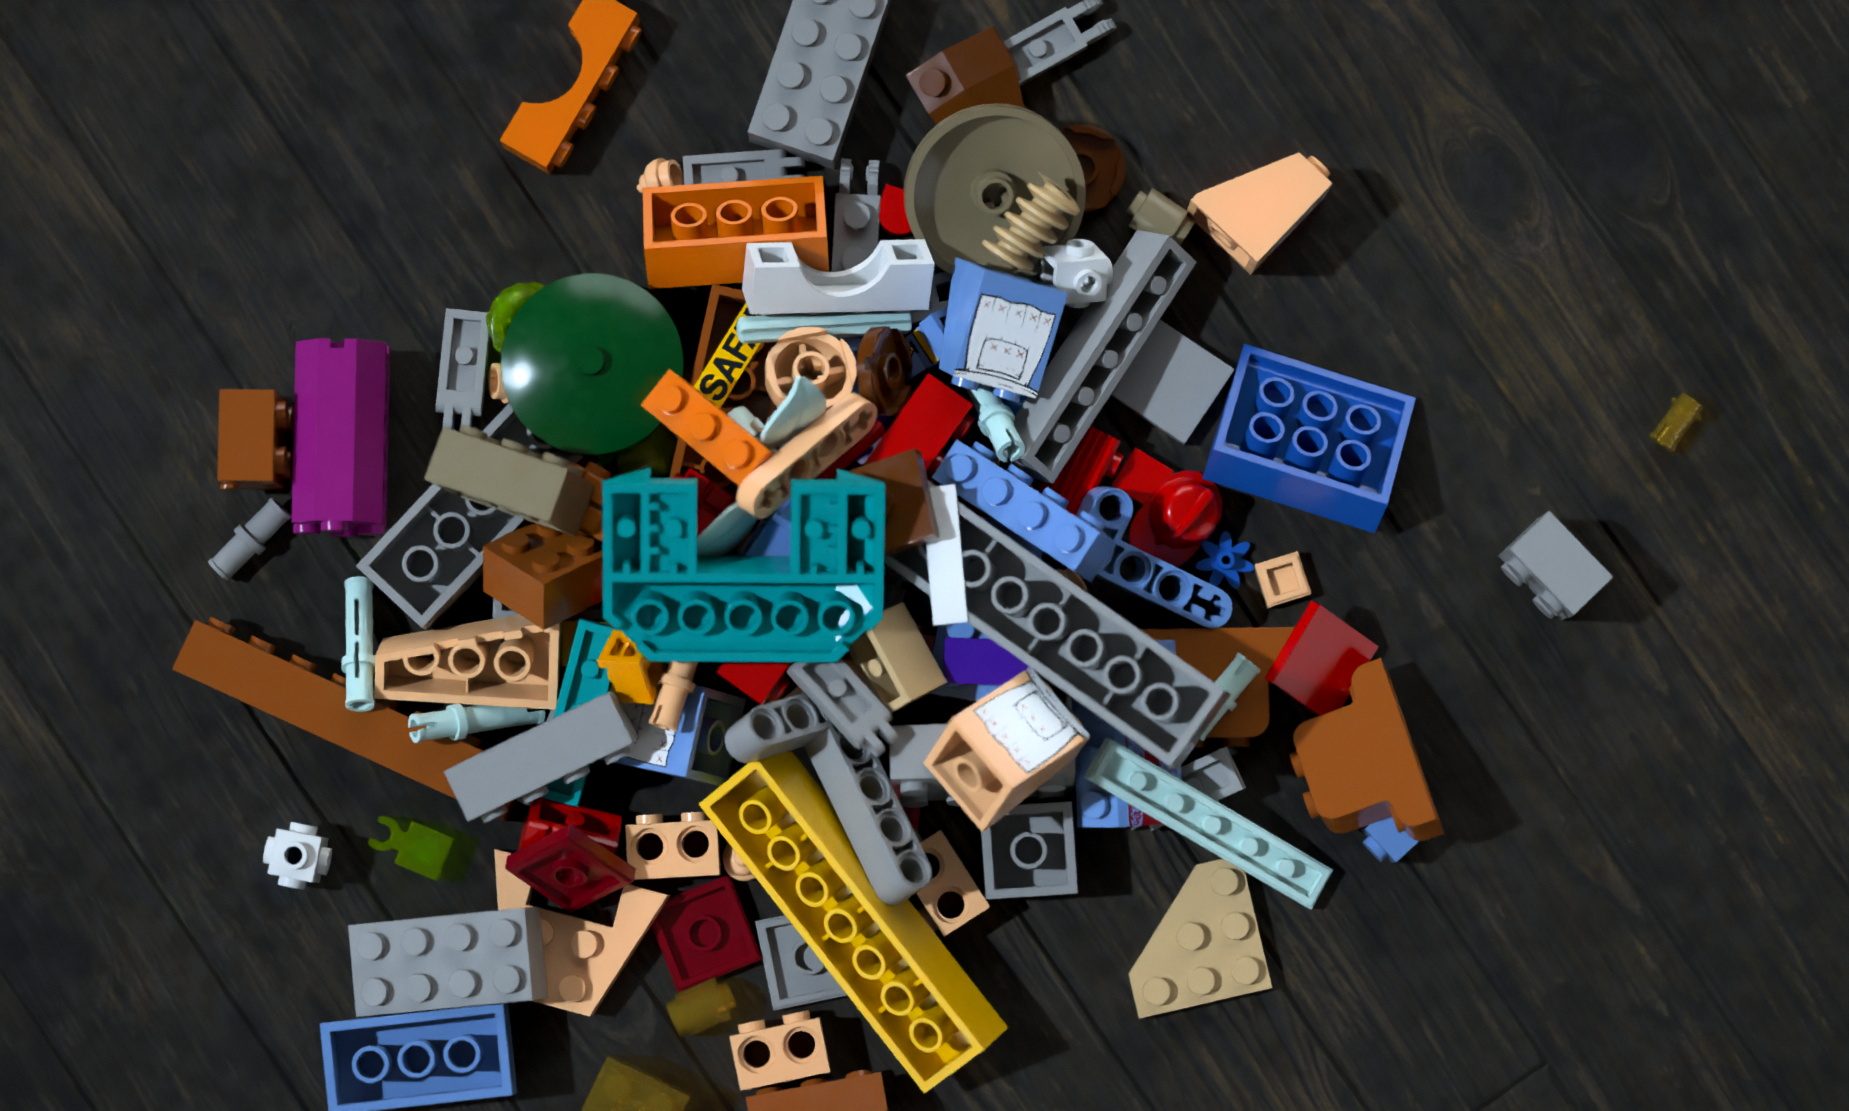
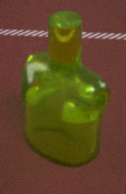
M661 425L655 433L640 444L615 454L618 475H626L650 467L651 477L669 474L678 438L669 439L666 429Z

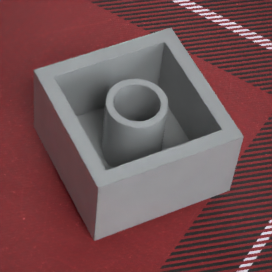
M1550 511L1537 518L1498 555L1505 562L1501 566L1502 571L1517 586L1525 583L1536 595L1532 599L1534 604L1550 619L1556 615L1562 621L1573 616L1613 578Z
M1072 802L1017 805L984 832L981 831L985 899L1078 893Z

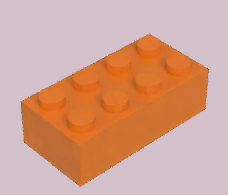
M823 176L643 188L644 254L648 289L743 283L747 243L792 242L796 254L806 265L816 270L829 272Z

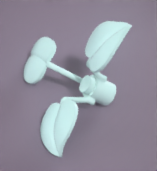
M797 375L790 393L766 425L758 418H755L745 406H739L731 410L728 415L776 453L778 451L776 447L786 444L789 438L793 439L824 414L826 398L814 383ZM737 501L734 502L697 537V557L721 556L730 552L749 534L756 524L757 517L740 508Z

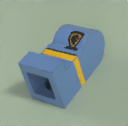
M947 307L930 314L919 323V327L905 338L909 345L913 365L912 373H906V384L913 382L940 364L945 329L942 322H946Z

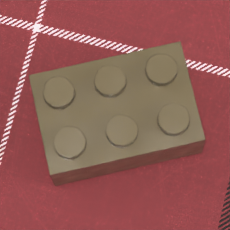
M461 425L459 432L443 427L426 472L425 480L458 497L577 537L595 488L594 484L582 478L584 470L570 465L571 462L552 454L544 453L541 456L529 451L528 447L511 440L503 439L500 442L488 437L487 433L466 425Z

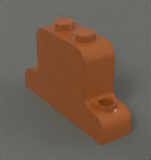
M1295 627L1139 629L1153 640H1175L1176 656L1214 683L1235 659L1238 652L1246 657L1248 661H1251L1261 671L1259 674H1256L1234 701L1238 704L1231 712L1228 709L1207 734L1206 739H1223V747L1227 746L1228 748L1250 747V739L1257 737L1266 730L1269 724V682L1264 678ZM1199 739L1193 748H1205L1204 741Z
M1381 658L1362 664L1354 671L1351 680L1352 686L1348 687L1353 703L1301 723L1294 732L1293 741L1297 751L1291 752L1289 755L1298 779L1306 777L1310 791L1303 793V798L1312 819L1321 816L1327 828L1339 834L1393 817L1398 832L1405 831L1414 840L1425 841L1444 834L1390 675Z

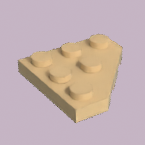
M1224 859L1194 866L1175 900L1168 908L1152 937L1128 973L1139 1019L1272 988L1247 878L1243 870Z

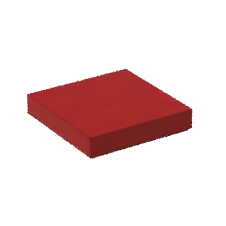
M1311 601L1264 679L1317 716H1321L1343 707L1350 695L1348 687L1352 686L1351 680L1354 671L1362 664L1370 662L1379 646L1320 604Z

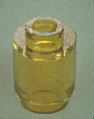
M713 977L676 993L675 999L667 1002L666 1006L671 1020L681 1037L688 1033L692 1036L733 1019L730 1010L736 1008L737 1004L728 983L724 982L719 985L716 978Z

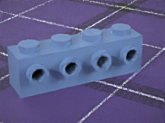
M956 440L932 478L942 485L955 484L957 495L1092 582L1116 546L1115 542L1101 533L1105 525L1083 510L1078 517L1065 510L1069 501L1048 487L1040 494L1029 486L1034 478L1016 466L1010 464L1006 471L994 464L997 455L979 442L975 441L970 448Z

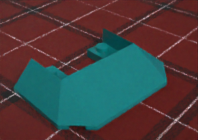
M650 467L603 481V618L616 630L619 628L637 645L636 649L649 661L837 662L849 650V646L866 630L870 631L883 619L885 483L837 469V480L791 479L790 556L697 557V479L651 478Z

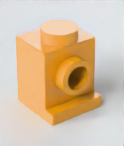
M613 630L597 660L599 668H607L608 679L614 685L619 702L653 704L662 687L658 683L660 675L667 671L665 661H649L636 649L637 645L621 630Z

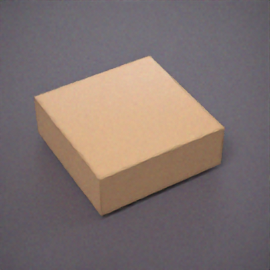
M1298 551L1254 565L1267 609L1311 595Z

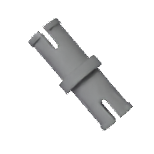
M271 497L262 509L245 525L239 524L234 529L236 534L208 561L209 565L229 582L232 576L255 553L260 555L266 549L264 544L292 516L278 501Z

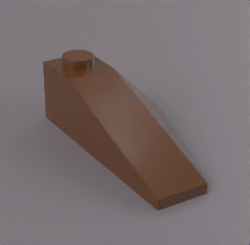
M995 26L939 52L906 75L936 125L960 110L981 104H1010L1028 109L1027 106H1024L1019 85L1021 77L1018 65Z

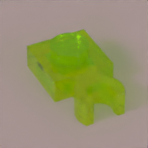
M379 816L377 821L390 828L391 836L385 842L370 838L368 844L380 851H388L393 848L398 850L399 852L394 861L395 864L438 881L455 838L414 821L411 822L406 833L401 830L399 823L395 819Z

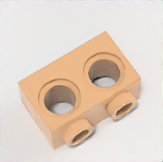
M705 812L681 813V822L663 823V814L636 816V824L625 825L627 863L636 868L634 880L722 875L719 830L709 820ZM694 831L703 832L709 841L707 852L698 858L689 856L684 850L686 836ZM647 834H656L663 842V851L654 860L644 859L638 850L641 838Z
M940 830L920 843L924 853L932 854L938 859L940 870L930 880L929 884L916 892L924 905L917 910L933 932L939 929L943 936H946L990 906ZM949 891L958 893L964 900L963 912L958 917L952 919L943 917L937 908L939 897Z
M809 1010L783 1015V1025L766 1028L764 1019L739 1024V1034L729 1037L740 1091L831 1072L821 1018H810ZM805 1031L812 1035L815 1041V1049L811 1055L797 1057L791 1052L789 1040L795 1032ZM758 1040L764 1042L769 1047L770 1059L767 1064L755 1067L746 1061L744 1051L749 1042Z

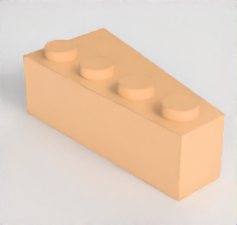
M517 614L383 638L375 655L374 699L556 710L563 683L562 644L564 620L543 630Z

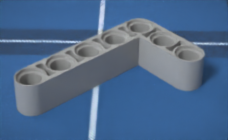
M806 693L758 706L727 730L725 734L727 750L731 756L743 763H752L805 747L875 893L883 902L889 905H899L929 884L932 878L930 863L878 757L873 755L865 745L859 749L855 748Z

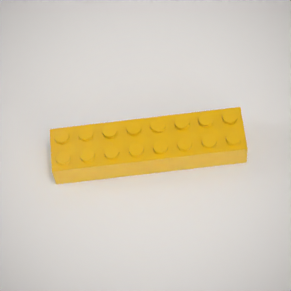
M792 750L748 763L699 803V806L923 1093L929 1091L985 1050L1008 1029V1026L911 902L906 899L899 905H889L877 896L830 799Z

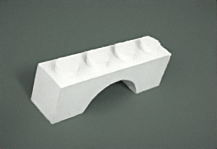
M925 239L880 240L874 252L865 261L853 268L838 272L820 271L806 265L796 254L792 242L747 243L742 291L750 314H760L763 316H776L784 313L820 315L824 312L864 314L868 311L908 313L912 310H929L935 263Z

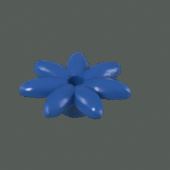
M1227 531L1222 533L1219 547L1207 540L1201 542L1203 550L1211 558L1197 562L1195 567L1201 571L1213 570L1209 580L1210 584L1217 587L1225 576L1231 587L1238 589L1240 580L1237 571L1251 572L1254 570L1252 563L1240 559L1249 549L1250 544L1248 542L1239 543L1232 548V540ZM1227 557L1229 564H1223L1222 558Z

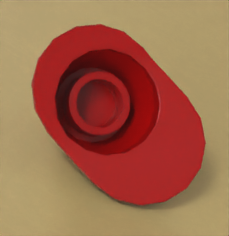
M1184 470L1170 475L1138 510L1132 520L1129 532L1130 545L1175 567L1181 566L1200 548L1201 542L1207 540L1221 518L1222 499L1219 489L1213 482L1202 479L1203 474L1198 471Z

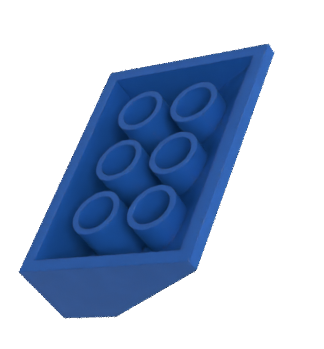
M1244 344L1202 479L1375 533L1388 505L1416 398Z

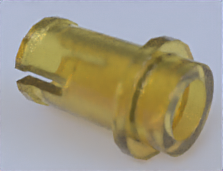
M1683 392L1678 398L1672 397L1670 402L1673 405L1655 430L1649 435L1651 439L1663 448L1666 446V449L1670 452H1674L1676 445L1695 420L1699 422L1702 419L1699 414L1704 407Z

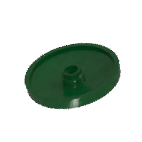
M586 273L568 276L556 280L537 291L523 304L513 318L507 330L501 352L503 387L507 399L519 420L532 434L549 446L580 456L595 457L620 453L649 438L663 423L641 406L642 402L669 369L684 378L682 343L678 331L665 308L655 297L637 284L607 274Z

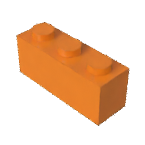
M670 369L641 404L643 408L739 487L750 473L775 454L693 385Z

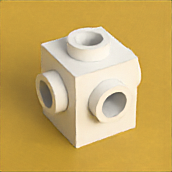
M1072 239L1067 241L1066 245L1043 246L1046 255L1044 258H1041L1040 281L1067 292L1066 306L1084 308L1089 306L1090 302L1106 301L1107 285L1111 284L1113 279L1112 263L1093 242L1086 239Z
M290 822L289 830L276 829L275 837H268L263 854V863L269 864L267 874L279 876L278 885L305 890L306 881L320 883L321 875H327L332 858V848H327L329 838L316 836L318 827ZM296 846L302 852V859L299 863L293 865L288 861L290 848Z

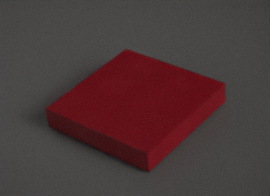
M571 824L508 855L505 866L507 871L570 913L634 882L636 868Z
M730 875L670 897L651 925L677 993L763 959Z

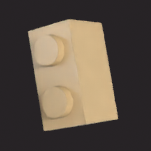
M904 602L883 611V619L870 631L866 630L849 646L848 652L869 690L890 713L921 699L947 683Z

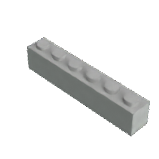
M1141 230L1135 232L1113 266V279L1111 284L1107 285L1106 301L1090 302V305L1086 307L1046 368L1037 398L1028 396L1016 414L1015 420H1013L1014 427L1025 444V451L1019 459L1011 462L1006 449H1004L1008 458L1006 463L1016 466L1035 480L1053 484L1197 263L1169 235Z

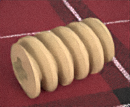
M1041 172L1038 173L1045 183L1043 187L1030 182L1027 185V188L1034 197L1032 201L1017 197L1015 200L1022 213L1017 215L1008 211L1005 212L1004 216L1011 227L1009 229L996 225L993 227L1000 241L997 244L987 240L981 242L990 253L1015 271L1020 269L1032 272L1035 267L1028 255L1038 258H1044L1046 255L1040 240L1055 244L1057 236L1051 227L1065 230L1069 226L1063 212L1072 215L1080 213V208L1074 198Z

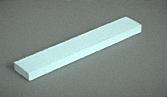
M1105 738L1083 777L1306 908H1313L1333 872V869L1112 739Z

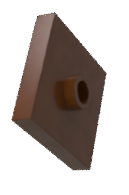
M914 448L847 471L885 483L884 556L940 538L921 451ZM837 475L833 476V480H837Z

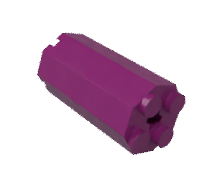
M331 338L296 341L291 522L293 523V534L318 535L323 531L330 532V537L356 538L357 534L385 535V527H387L390 346H387L386 342L363 339H344V342H331Z

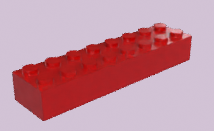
M928 373L863 466L916 448L922 452L927 479L934 483L936 480L932 476L946 457L945 453L956 440L963 443L975 425L973 424L975 419L971 417L973 404ZM723 662L716 673L759 705H764L770 701L781 700L792 685L791 680L787 678V670L795 662Z

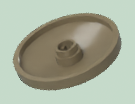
M999 103L981 104L960 110L933 127L922 139L911 157L905 176L903 192L905 213L910 229L915 239H925L934 263L951 275L957 257L1030 278L1041 272V258L1028 255L1035 269L1032 272L1020 269L1015 271L990 253L981 242L987 240L997 244L1000 241L993 227L995 225L1005 229L1011 227L1004 214L1006 211L1017 215L1022 213L1015 201L1017 197L1032 201L1034 197L1027 188L1028 183L1030 182L1042 187L1045 184L1038 172H1041L1062 187L1074 198L1080 208L1078 215L1063 212L1069 223L1068 228L1063 230L1052 226L1051 228L1057 236V241L1055 244H1050L1040 240L1042 246L1066 245L1067 241L1074 239L1082 221L1086 199L1085 180L1080 161L1061 131L1050 121L1031 110Z

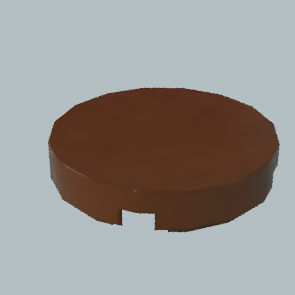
M1073 124L1065 127L1060 131L1074 149L1084 174L1086 199L1083 214H1090L1104 209L1117 197L1124 183L1126 161L1123 153L1112 136L1093 125Z
M891 326L871 327L862 338L857 356V383L860 396L876 405L877 416H897L907 404L911 394V385H905L906 373H912L913 368L909 345L904 335L897 328L891 329Z

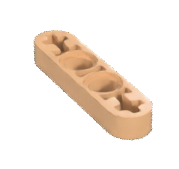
M849 393L743 480L737 493L738 506L759 519L766 518L791 498V479L813 480L868 434L876 421V405L856 393Z

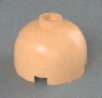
M799 327L784 333L777 340V344L771 349L765 362V385L774 405L779 407L790 393L797 375L808 379L822 391L826 398L825 412L844 396L852 393L857 372L856 359L849 345L842 338L839 341L834 336L828 335V330L820 327Z

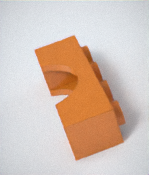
M582 0L568 24L571 34L575 37L582 50V67L577 81L567 93L553 101L546 103L522 102L499 140L504 149L549 175L555 165L560 168L564 166L574 148V144L570 143V140L578 127L583 130L587 127L597 108L592 103L600 89L607 91L611 87L619 72V67L615 66L621 53L623 50L628 53L631 52L641 35L642 29L637 27L640 23L637 12L616 0Z

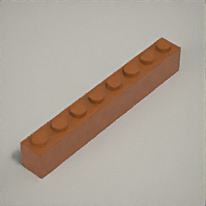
M210 617L207 624L197 620L194 621L172 670L457 799L444 771L483 752V750L479 749L482 740L467 734L466 738L461 740H452L450 737L414 743L409 733L427 728V726L408 728L409 716L396 711L400 704L399 702L389 699H374L375 707L364 712L350 711L345 706V677L334 673L331 680H327L314 674L318 665L294 654L289 662L273 655L277 646L255 636H251L248 643L232 636L235 627L213 617ZM517 798L505 803L508 812L497 817L498 819L508 820Z

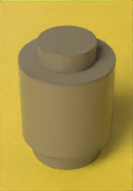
M1154 188L1147 195L1139 191L1125 212L1132 217L1128 226L1135 231L1141 230L1169 235L1179 245H1181L1195 223L1194 220L1186 216L1188 213L1186 209Z

